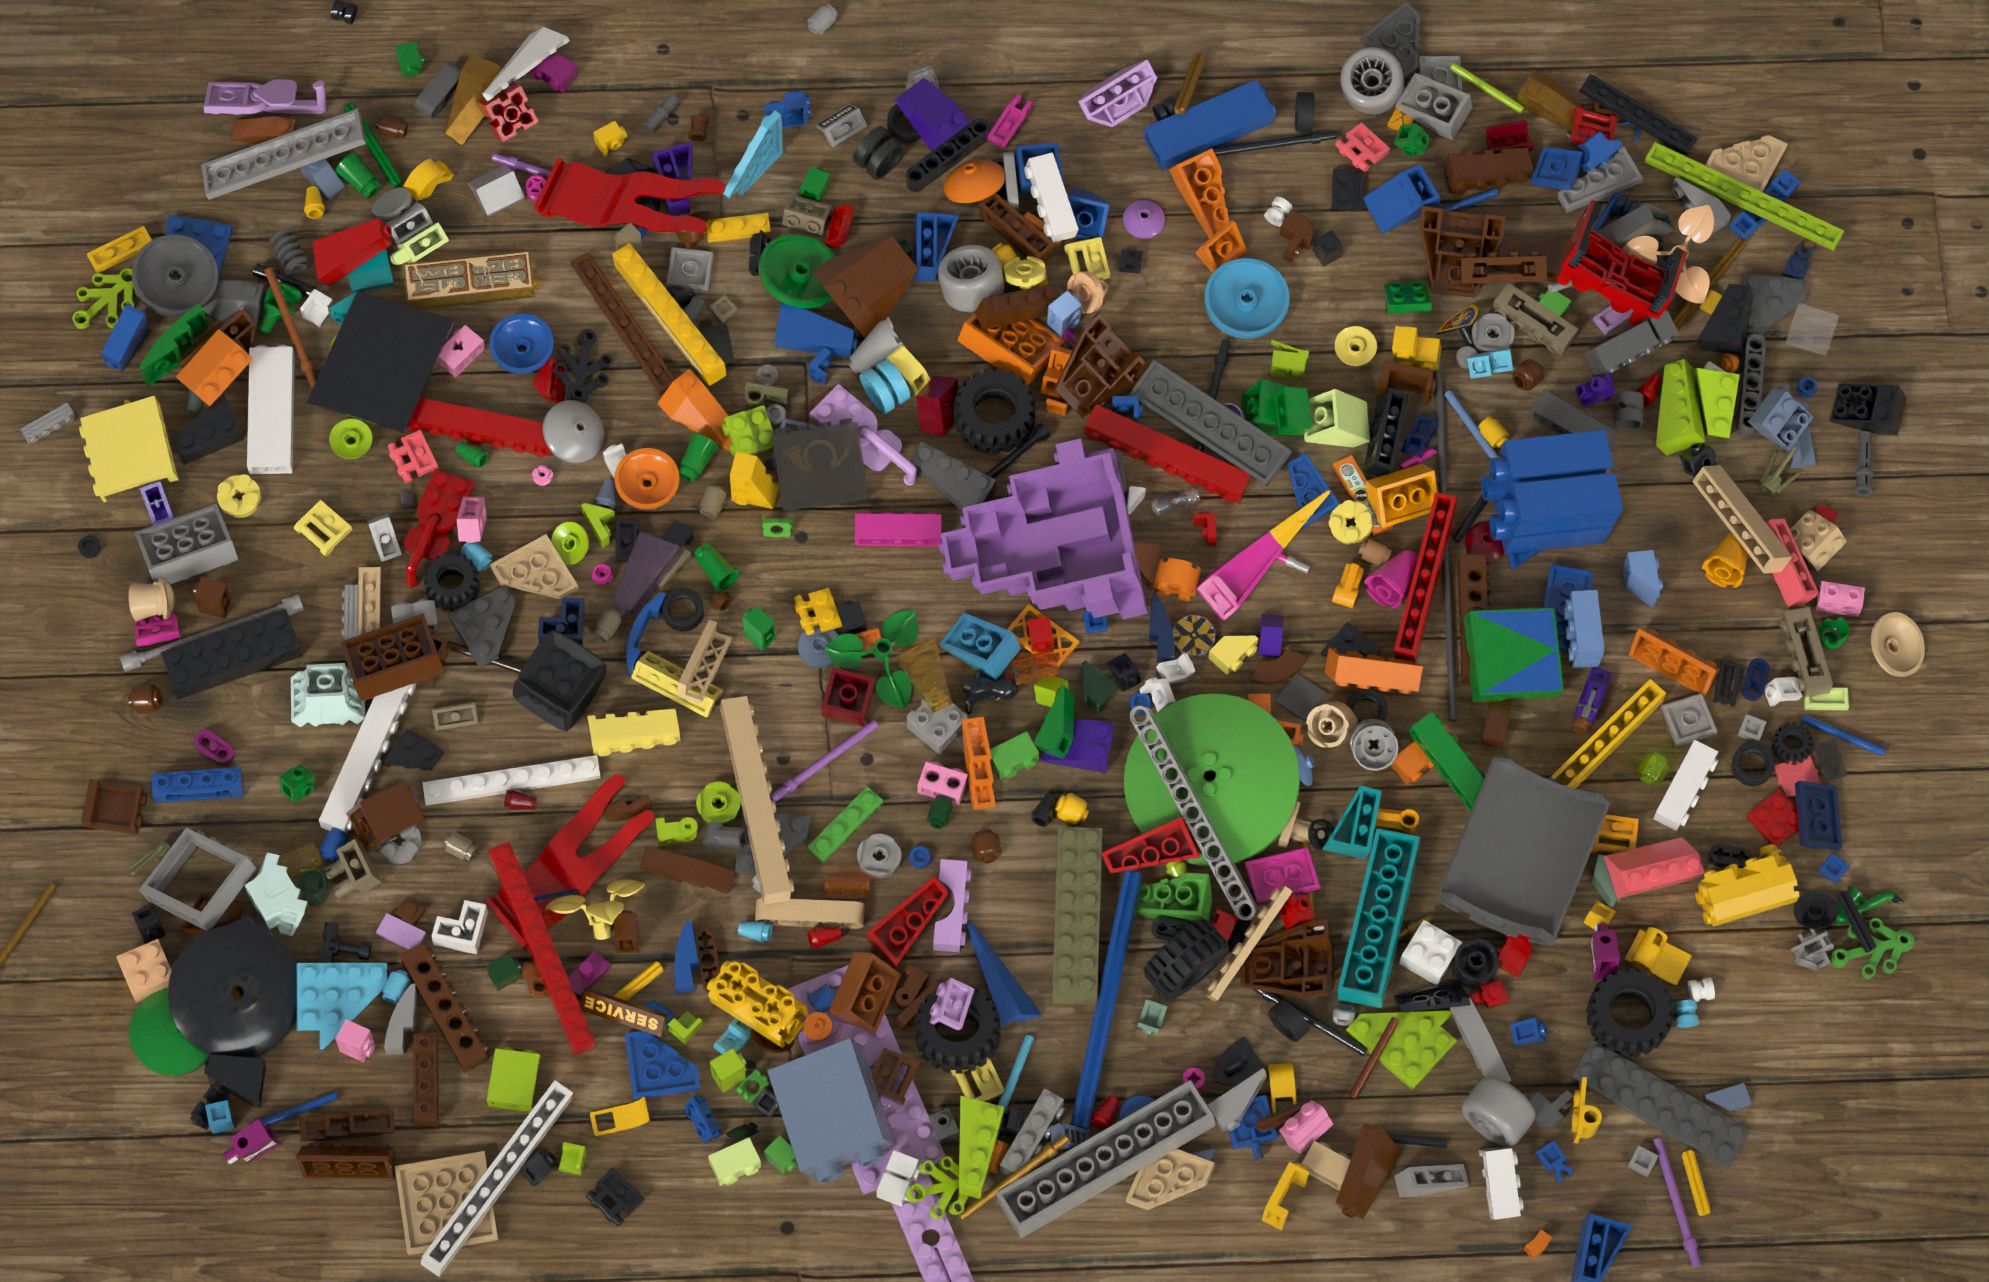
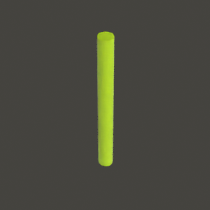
M1455 62L1451 66L1450 70L1518 113H1521L1525 106Z

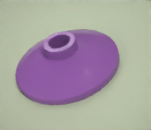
M1138 200L1126 208L1123 215V224L1132 236L1140 239H1149L1162 231L1165 224V215L1158 204L1149 200ZM1146 214L1148 217L1142 218L1141 215Z

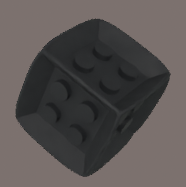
M551 630L523 666L518 679L513 685V697L522 706L544 721L567 732L575 725L595 697L601 683L605 679L607 666L600 658L582 645L560 632Z

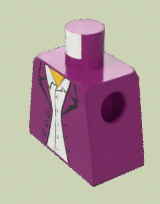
M1602 923L1595 925V932L1592 934L1590 943L1593 980H1603V977L1608 973L1614 974V971L1618 969L1620 961L1616 932L1608 931V925Z
M257 1119L230 1138L233 1147L223 1154L229 1164L240 1158L246 1163H250L276 1149L280 1144L270 1126Z

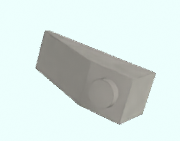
M1264 1068L1207 1105L1223 1133L1227 1130L1232 1131L1240 1125V1121L1244 1118L1267 1078Z
M1464 1164L1408 1167L1394 1176L1400 1198L1418 1197L1469 1186Z

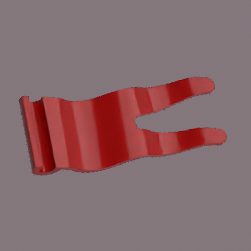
M557 157L534 205V209L540 215L548 218H554L556 215H559L575 223L590 227H603L612 224L627 225L631 223L633 226L656 232L691 231L704 233L708 225L701 219L692 216L663 214L637 204L636 200L640 196L660 199H684L699 194L720 195L725 192L726 187L722 181L708 178L678 180L648 172L611 175L574 161L571 165H568L562 158Z
M620 774L613 775L598 788L584 807L552 838L537 860L523 872L547 929L563 920L570 913L563 914L550 910L545 911L546 906L554 899L564 895L584 897L594 882L616 862L635 838L647 826L653 823L655 819L654 813L651 810H645L632 818L609 841L588 854L585 858L577 856L579 846L591 833L612 798L624 786L625 779ZM500 887L499 892L494 897L490 898L488 896L484 899V902L521 947L526 949V943L503 889Z

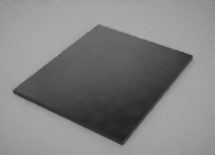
M357 290L307 403L405 434L455 321Z

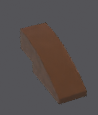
M1512 699L1489 701L1481 744L1497 748L1503 747Z

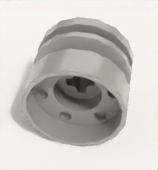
M1372 718L1363 720L1356 725L1350 738V746L1358 764L1367 770L1373 771L1382 770L1390 766L1397 757L1398 743L1394 731L1389 724ZM1369 740H1376L1377 745H1370Z

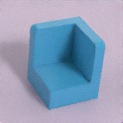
M228 1100L205 1105L209 1127L213 1134L235 1129Z

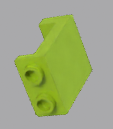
M511 1047L495 1049L487 1095L489 1107L528 1112L533 1110L538 1068L541 1064L540 1054L533 1050L514 1051Z

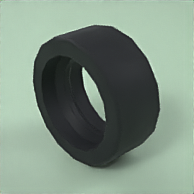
M1297 92L1296 132H1312L1315 115L1314 92Z
M895 104L887 115V127L893 138L896 137L902 143H912L919 140L921 137L915 129L903 131L895 126V118L903 113L900 107Z
M678 588L669 592L662 604L663 618L666 624L673 630L680 632L690 631L696 628L702 621L704 615L702 599L699 594L691 589ZM680 599L692 601L696 607L695 615L688 620H676L670 613L673 602Z
M1360 689L1349 697L1347 706L1353 713L1354 706L1358 701L1371 700L1379 707V715L1376 719L1385 721L1388 712L1387 702L1378 691Z
M1756 742L1740 746L1735 752L1731 763L1732 773L1735 778L1742 784L1750 787L1765 783L1771 777L1775 766L1774 756L1770 749ZM1747 753L1759 755L1766 763L1765 771L1757 776L1747 774L1740 766L1741 758Z
M1279 1000L1268 1011V1016L1272 1023L1289 1040L1298 1042L1309 1032L1310 1028L1305 1018L1287 1001Z

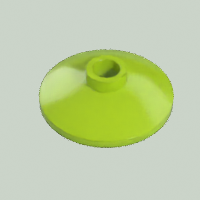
M346 419L337 423L329 436L333 452L344 459H356L368 452L373 441L372 432L368 425L357 419ZM350 440L356 441L354 444H348Z
M565 522L555 529L551 543L565 565H574L585 557L588 551L589 539L585 529L580 524Z

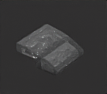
M1798 302L1785 344L1826 356L1839 315Z

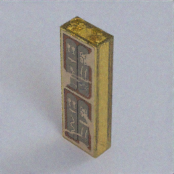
M530 250L405 263L403 264L407 306L423 310L534 298L535 289H539L538 278L533 277V270H537L535 257L531 258Z

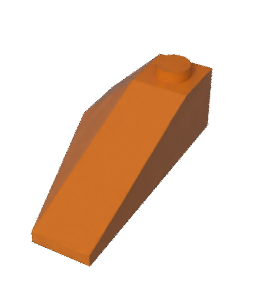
M1213 149L1190 158L1169 170L1178 190L1209 239L1229 223L1228 210L1224 199L1225 189L1221 178L1222 169Z
M690 369L672 382L658 401V406L671 420L687 426L694 433L696 431L711 439L723 449L730 451L728 446L731 443L729 435L725 436L721 424L724 423L723 419L728 417V414Z

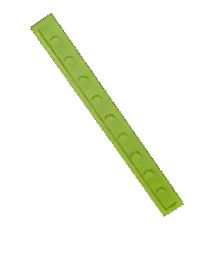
M1656 142L1645 158V163L1830 250L1835 251L1844 234V230Z

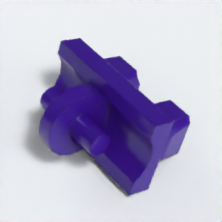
M1607 373L1601 377L1597 376L1586 384L1576 386L1577 398L1582 399V406L1589 407L1601 400L1606 402L1611 399L1612 395L1616 394L1612 384L1613 374Z

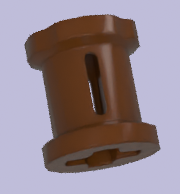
M692 115L690 118L692 126L691 131L688 133V138L698 142L705 141L707 139V134L705 133L706 125L709 123V119L705 115Z

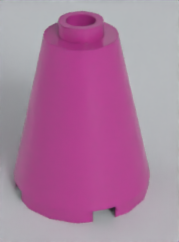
M1403 550L1367 577L1365 580V584L1368 585L1367 592L1373 600L1382 606L1386 604L1392 605L1391 608L1393 609L1403 603L1415 572L1418 560L1416 553L1410 550Z

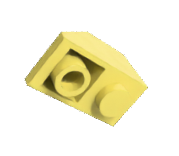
M903 345L886 358L898 369L910 393L914 396L931 380L925 368Z
M1224 636L1209 651L1208 659L1226 675L1232 670L1236 672L1242 666V661L1247 656L1251 657L1257 651L1258 638L1256 636Z

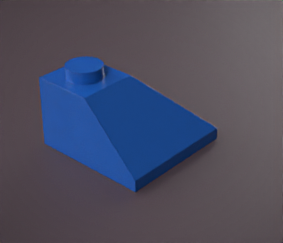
M1072 187L1068 200L1079 229L1074 238L1089 240L1101 237L1103 240L1110 203L1093 192Z

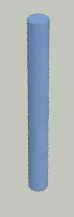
M1451 390L1447 391L1444 394L1489 458L1497 457L1498 454L1482 436L1480 429Z

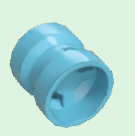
M1682 1000L1674 1004L1675 1011L1678 1013L1676 1019L1678 1027L1688 1028L1699 1024V1017L1695 1012L1697 1009L1695 1000Z

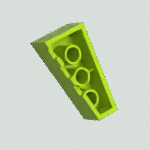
M1685 359L1667 364L1664 368L1656 446L1666 456L1688 449L1693 444L1705 443L1695 369Z

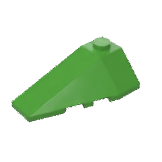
M1185 873L1174 879L1168 880L1166 878L1160 880L1161 882L1140 886L1134 915L1154 919L1158 916H1168L1188 920L1192 923L1199 919L1210 921L1212 895L1209 874Z

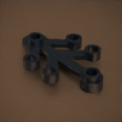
M590 329L583 330L578 337V342L582 346L579 364L570 354L571 348L568 344H561L557 350L558 356L564 359L576 377L574 384L566 374L567 366L563 363L556 364L553 370L554 375L560 378L568 390L566 393L567 400L585 403L589 393L599 387H605L609 381L606 374L600 373L595 378V381L583 386L584 380L603 368L610 367L612 363V357L609 354H603L599 361L587 367L590 348L597 339L595 332ZM585 335H590L592 339H587ZM562 348L567 350L566 354L561 352ZM602 359H607L609 363H603ZM557 368H562L564 372H558ZM598 378H603L605 383L599 382ZM574 392H578L581 397H576Z

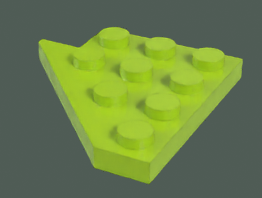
M1451 1011L1360 1014L1345 1031L1357 1043L1366 1047L1367 1051L1371 1054L1392 1017L1398 1019L1400 1022L1378 1061L1411 1090L1416 1088L1457 1043V1040L1442 1028L1443 1024L1452 1016Z

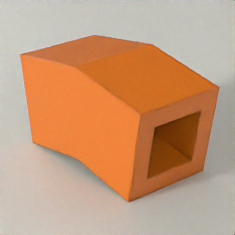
M1540 1230L1535 1239L1525 1245L1524 1250L1533 1260L1545 1251L1553 1237Z

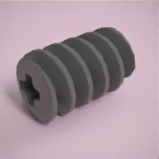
M291 228L278 231L272 235L270 245L274 249L278 261L281 262L287 276H296L307 269L305 263L308 261V258L303 256L304 250L299 249L301 244L296 242L297 237L293 235L294 231Z

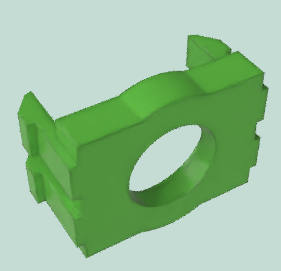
M766 514L762 516L764 536L776 538L790 537L793 527L791 515H789V520L766 519ZM778 525L783 530L781 532H774L771 530V527Z
M756 1069V1071L754 1070L743 1080L736 1091L741 1097L743 1096L744 1100L752 1103L759 1096L763 1088L770 1085L768 1082L769 1078L765 1074L762 1076V1071ZM755 1081L759 1084L760 1088L756 1093L747 1091L746 1086L749 1082Z

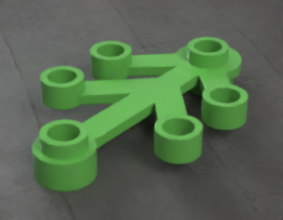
M1873 918L1868 924L1869 930L1873 933L1878 932L1890 940L1881 941L1872 936L1876 949L1868 953L1862 947L1848 951L1841 948L1835 949L1830 956V962L1834 967L1842 968L1851 959L1873 954L1868 964L1861 971L1865 979H1871L1876 973L1875 968L1883 953L1894 948L1890 958L1885 960L1882 966L1885 973L1891 974L1896 970L1897 961L1902 952H1907L1914 946V937L1906 930L1895 932L1884 926L1879 918ZM1872 923H1877L1879 928H1874ZM1850 925L1847 934L1851 938H1857L1856 934L1851 932L1852 926ZM1900 938H1906L1907 943H1902ZM1837 954H1842L1844 959H1838ZM1886 964H1892L1893 969H1888L1886 967ZM1865 969H1870L1872 974H1866Z

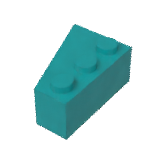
M1360 786L1322 850L1365 860L1371 851L1382 791Z

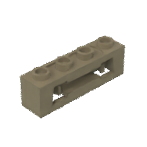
M1510 283L1505 286L1494 300L1492 310L1495 314H1500L1507 318L1506 320L1511 322L1516 329L1523 330L1534 341H1540L1552 353H1558L1562 356L1577 336V327Z
M1810 607L1784 611L1782 620H1780V629L1787 638L1785 640L1786 649L1788 652H1791L1793 658L1791 659L1793 671H1797L1799 690L1803 691L1804 698L1830 693L1833 682ZM1805 632L1807 636L1805 642L1813 668H1810L1809 674L1807 670L1808 662L1800 638L1804 636Z

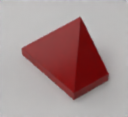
M550 358L540 369L532 384L543 398L558 404L562 402L564 384L559 377L554 375L553 370L556 364L562 362ZM557 368L558 372H564L562 368Z

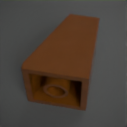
M405 781L360 801L346 813L366 852L411 830L424 821L423 811L416 804L413 798V791L406 785Z

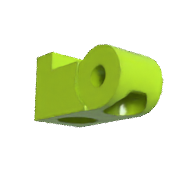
M690 817L683 818L680 822L665 823L664 818L656 819L659 846L694 840L698 834L697 822Z

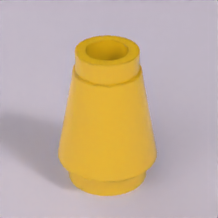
M315 186L308 187L306 190L304 212L308 218H321L325 207L319 188Z

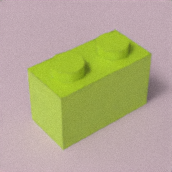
M733 1048L710 1061L711 1076L722 1093L741 1083L746 1078V1061L741 1053L736 1054Z

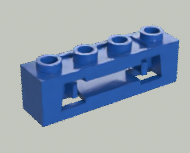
M241 767L152 774V795L155 803L244 797L243 773Z

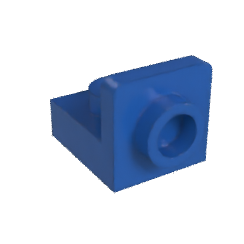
M824 347L808 365L810 378L816 383L821 382L823 385L828 383V375L824 371L832 363L831 351Z
M1113 396L1112 412L1122 415L1133 412V421L1138 423V417H1142L1143 409L1142 404H1138V396Z
M1536 1017L1510 1024L1514 1045L1517 1047L1538 1041L1540 1043L1547 1042L1546 1036L1548 1031L1546 1024Z

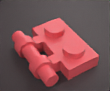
M1362 122L1346 133L1348 142L1344 143L1339 139L1335 143V146L1340 149L1339 152L1344 157L1347 156L1352 160V164L1356 168H1360L1364 172L1370 167L1365 162L1369 159L1375 164L1390 153V148ZM1355 147L1361 152L1359 155L1353 151Z
M421 430L402 437L401 442L403 446L397 448L395 443L387 446L390 451L389 456L392 461H395L398 467L397 472L405 483L413 480L410 473L416 470L418 477L434 471V469H438L435 458ZM406 454H408L411 460L407 464H405L402 458Z

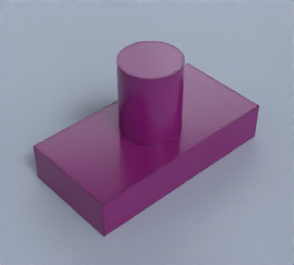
M595 950L568 976L572 989L579 998L582 997L583 990L586 987L591 988L611 968V964Z

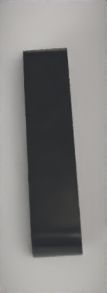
M984 118L973 120L911 166L906 173L907 188L913 192L923 190L988 141L987 136L990 133L989 122ZM982 129L984 132L979 133L976 130ZM966 141L968 142V144L963 145L960 144V142ZM950 153L952 154V156L947 157L944 156V154ZM934 165L936 168L930 169L928 166ZM918 177L920 180L914 181L911 178Z

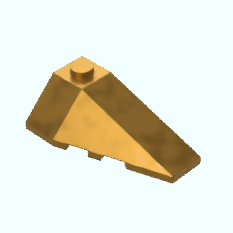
M474 55L469 56L459 72L457 89L454 91L452 109L449 111L444 134L459 146L463 145L484 117L478 101L485 98L483 96L484 91L502 70L496 63Z

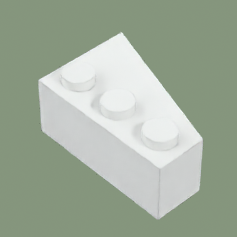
M1509 1147L1480 1149L1479 1156H1483L1484 1169H1482L1483 1177L1486 1178V1196L1490 1218L1502 1219L1521 1216L1520 1211L1523 1210L1522 1197H1518L1517 1188H1520V1177L1518 1174L1515 1175L1514 1166L1518 1164L1516 1152H1512V1148Z

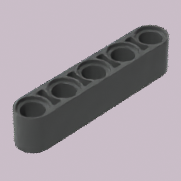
M1752 334L1748 337L1743 353L1737 431L1744 437H1750L1755 434L1756 429L1753 426H1746L1744 422H1748L1761 405L1766 340L1759 334ZM1751 345H1757L1759 349H1754ZM1749 364H1755L1758 368H1751ZM1748 383H1752V384H1754L1756 387H1755V388H1752V387H1749L1747 384H1748ZM1750 402L1754 405V407H1749L1746 405V403Z

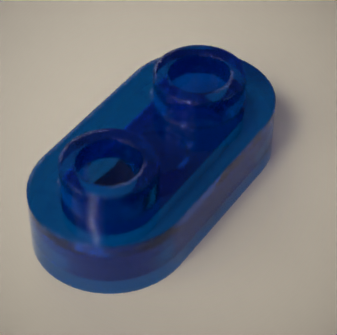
M1753 659L1747 667L1741 692L1743 697L1749 701L1759 700L1764 693L1770 667L1763 659ZM1759 669L1761 674H1756L1754 670ZM1749 689H1754L1756 693H1750Z

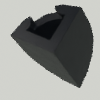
M672 285L666 288L681 309L690 303L693 296L696 297L694 291L684 285Z

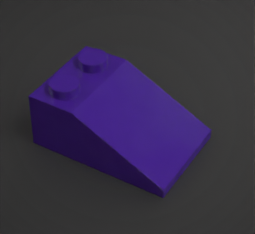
M922 78L894 99L930 151L943 144L970 123L961 108L925 78Z
M1074 720L1073 742L1065 758L1062 759L1043 752L1041 762L1106 773L1115 724L1096 720Z

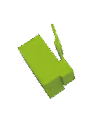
M1271 339V345L1281 348L1282 351L1273 350L1270 376L1303 380L1309 351L1298 350L1288 344L1285 345Z

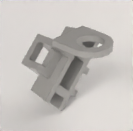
M1810 929L1811 932L1803 936L1801 934L1798 935L1802 944L1791 948V951L1796 956L1795 963L1797 965L1817 971L1830 964L1826 952L1834 949V945L1830 942L1827 931L1817 936L1814 929Z

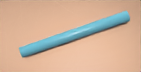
M1026 1035L1000 1099L998 1106L1004 1107V1113L1034 1040L1030 1035Z

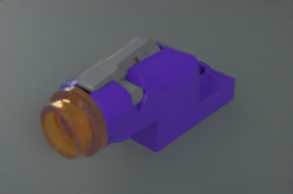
M1597 667L1591 668L1571 721V728L1575 732L1588 734L1592 730L1613 673Z

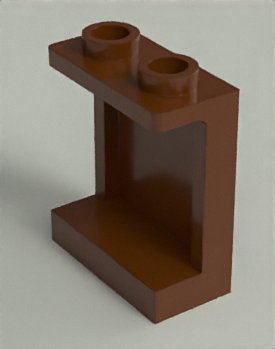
M1383 361L1376 397L1383 393L1387 387L1423 394L1422 405L1427 406L1428 399L1432 400L1436 385V379L1433 378L1434 370Z
M90 779L81 819L84 828L137 834L138 827H142L143 814H141L142 806H146L147 794L142 786H137V789L101 785L99 780Z

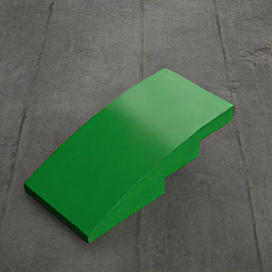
M197 304L181 316L164 332L148 352L140 365L147 387L179 367V362L182 359L181 355L195 344L194 337L209 328L204 309L200 304Z

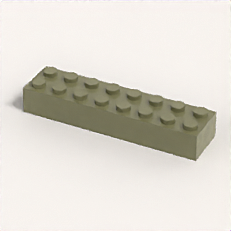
M1058 827L1052 1004L1096 1006L1102 828Z

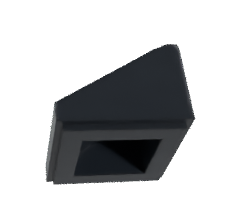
M771 1085L765 1086L753 1103L757 1109L769 1118L779 1109Z

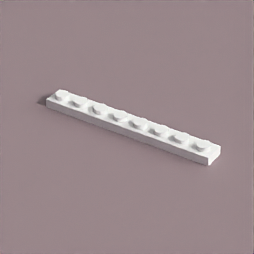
M595 755L422 783L425 804L427 806L505 794L507 789L512 790V788L524 791L601 779L598 757Z

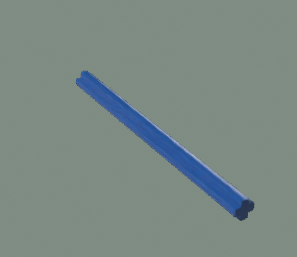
M1130 870L1125 871L1070 1124L1088 1130L1143 876L1139 872H1132Z

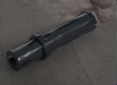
M257 263L253 276L268 281L264 271L267 267ZM278 269L273 270L276 278H278V282L297 288L303 296L309 297L314 289L317 290L316 286L282 274Z

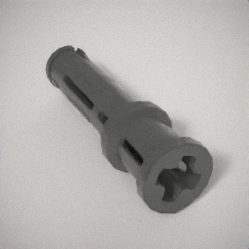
M1862 431L1858 434V468L1854 472L1856 477L1854 493L1859 496H1869L1873 494L1871 480L1874 476V472L1871 469L1872 433Z

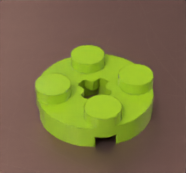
M725 782L708 784L698 794L696 800L698 814L706 824L709 822H717L723 825L732 823L736 820L741 808L738 792ZM717 799H721V803H725L720 809L712 805L716 803Z

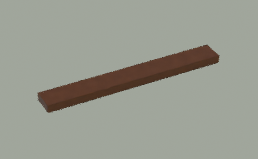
M588 252L572 261L571 266L659 395H663L672 382L676 380L672 372L590 253Z

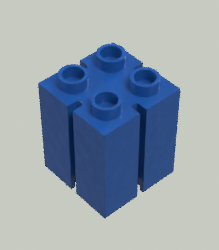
M1606 430L1504 441L1498 456L1490 459L1489 474L1483 475L1481 479L1484 500H1493L1495 512H1499V514H1492L1490 516V532L1493 540H1502L1504 554L1530 552L1536 549L1540 551L1605 543L1613 529L1612 525H1615L1623 510L1615 473L1606 474L1607 468H1613Z

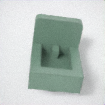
M1147 998L1137 1027H1140L1141 1031L1146 1034L1153 1035L1154 1032L1159 1033L1168 1005Z

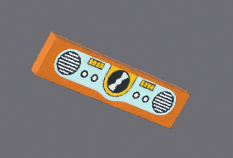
M1350 455L1334 463L1332 467L1352 501L1362 503L1370 511L1373 524L1372 535L1376 537L1392 529L1393 525L1384 528L1380 526L1368 502L1365 482L1367 480L1353 456Z

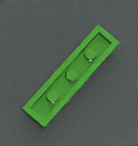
M867 786L807 847V850L824 864L883 804V799Z

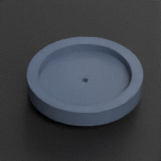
M819 626L814 627L815 632L812 635H807L804 631L798 641V653L803 662L813 668H826L834 664L826 654L825 645L838 637V634L834 630L821 633Z

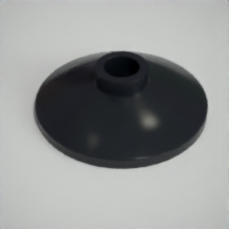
M1808 893L1797 900L1793 912L1799 924L1809 929L1818 930L1827 928L1836 921L1838 906L1826 894Z

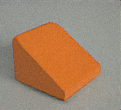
M1049 396L1046 400L1045 410L1066 416L1069 404L1065 400Z

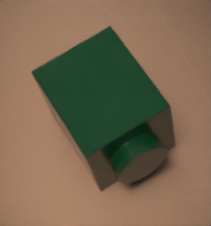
M510 953L486 965L487 973L497 991L521 979L520 971L523 969L518 959L513 960Z

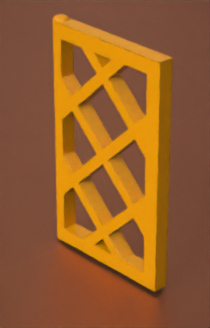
M1028 604L1007 630L1012 632L1016 627H1023L1024 637L1019 638L1015 635L1018 643L1055 671H1058L1059 667L1079 645L1080 641L1050 620L1051 627L1056 630V634H1053V639L1057 638L1058 649H1052L1043 653L1031 651V646L1028 644L1030 640L1027 637L1026 626L1028 622L1025 621V615L1030 611L1038 618L1046 616ZM1065 637L1073 644L1069 648H1061L1060 638ZM1059 653L1060 659L1054 664L1047 659V654Z

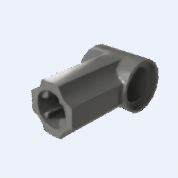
M709 822L702 844L713 850H721L722 847L743 849L748 842L747 830L744 828L726 827L717 822Z

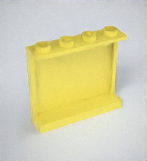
M155 396L80 418L82 426L79 427L81 437L86 440L84 451L86 457L90 458L91 461L88 468L91 477H94L96 482L93 484L95 495L100 496L103 502H107L106 496L160 479L168 478L170 482L178 480L161 406Z

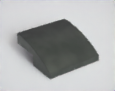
M727 324L698 329L725 365L734 364Z

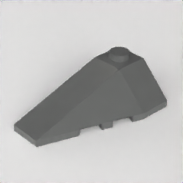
M218 281L216 292L211 301L203 308L204 312L211 315L213 319L222 321L243 308L257 324L255 331L257 333V326L260 322L264 306L263 301L266 295L263 284L246 281Z

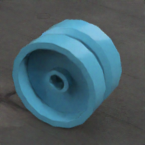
M888 359L878 363L876 371L869 369L860 374V381L867 396L882 414L893 410L895 402L900 405L911 398L905 380L894 364Z

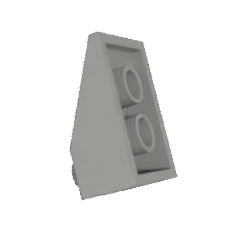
M1414 73L1395 105L1398 110L1427 129L1450 140H1454L1473 108L1470 94Z

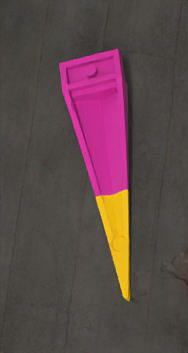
M1329 490L1316 497L1213 570L1197 585V592L1221 621H1225L1241 606L1279 554L1330 494Z

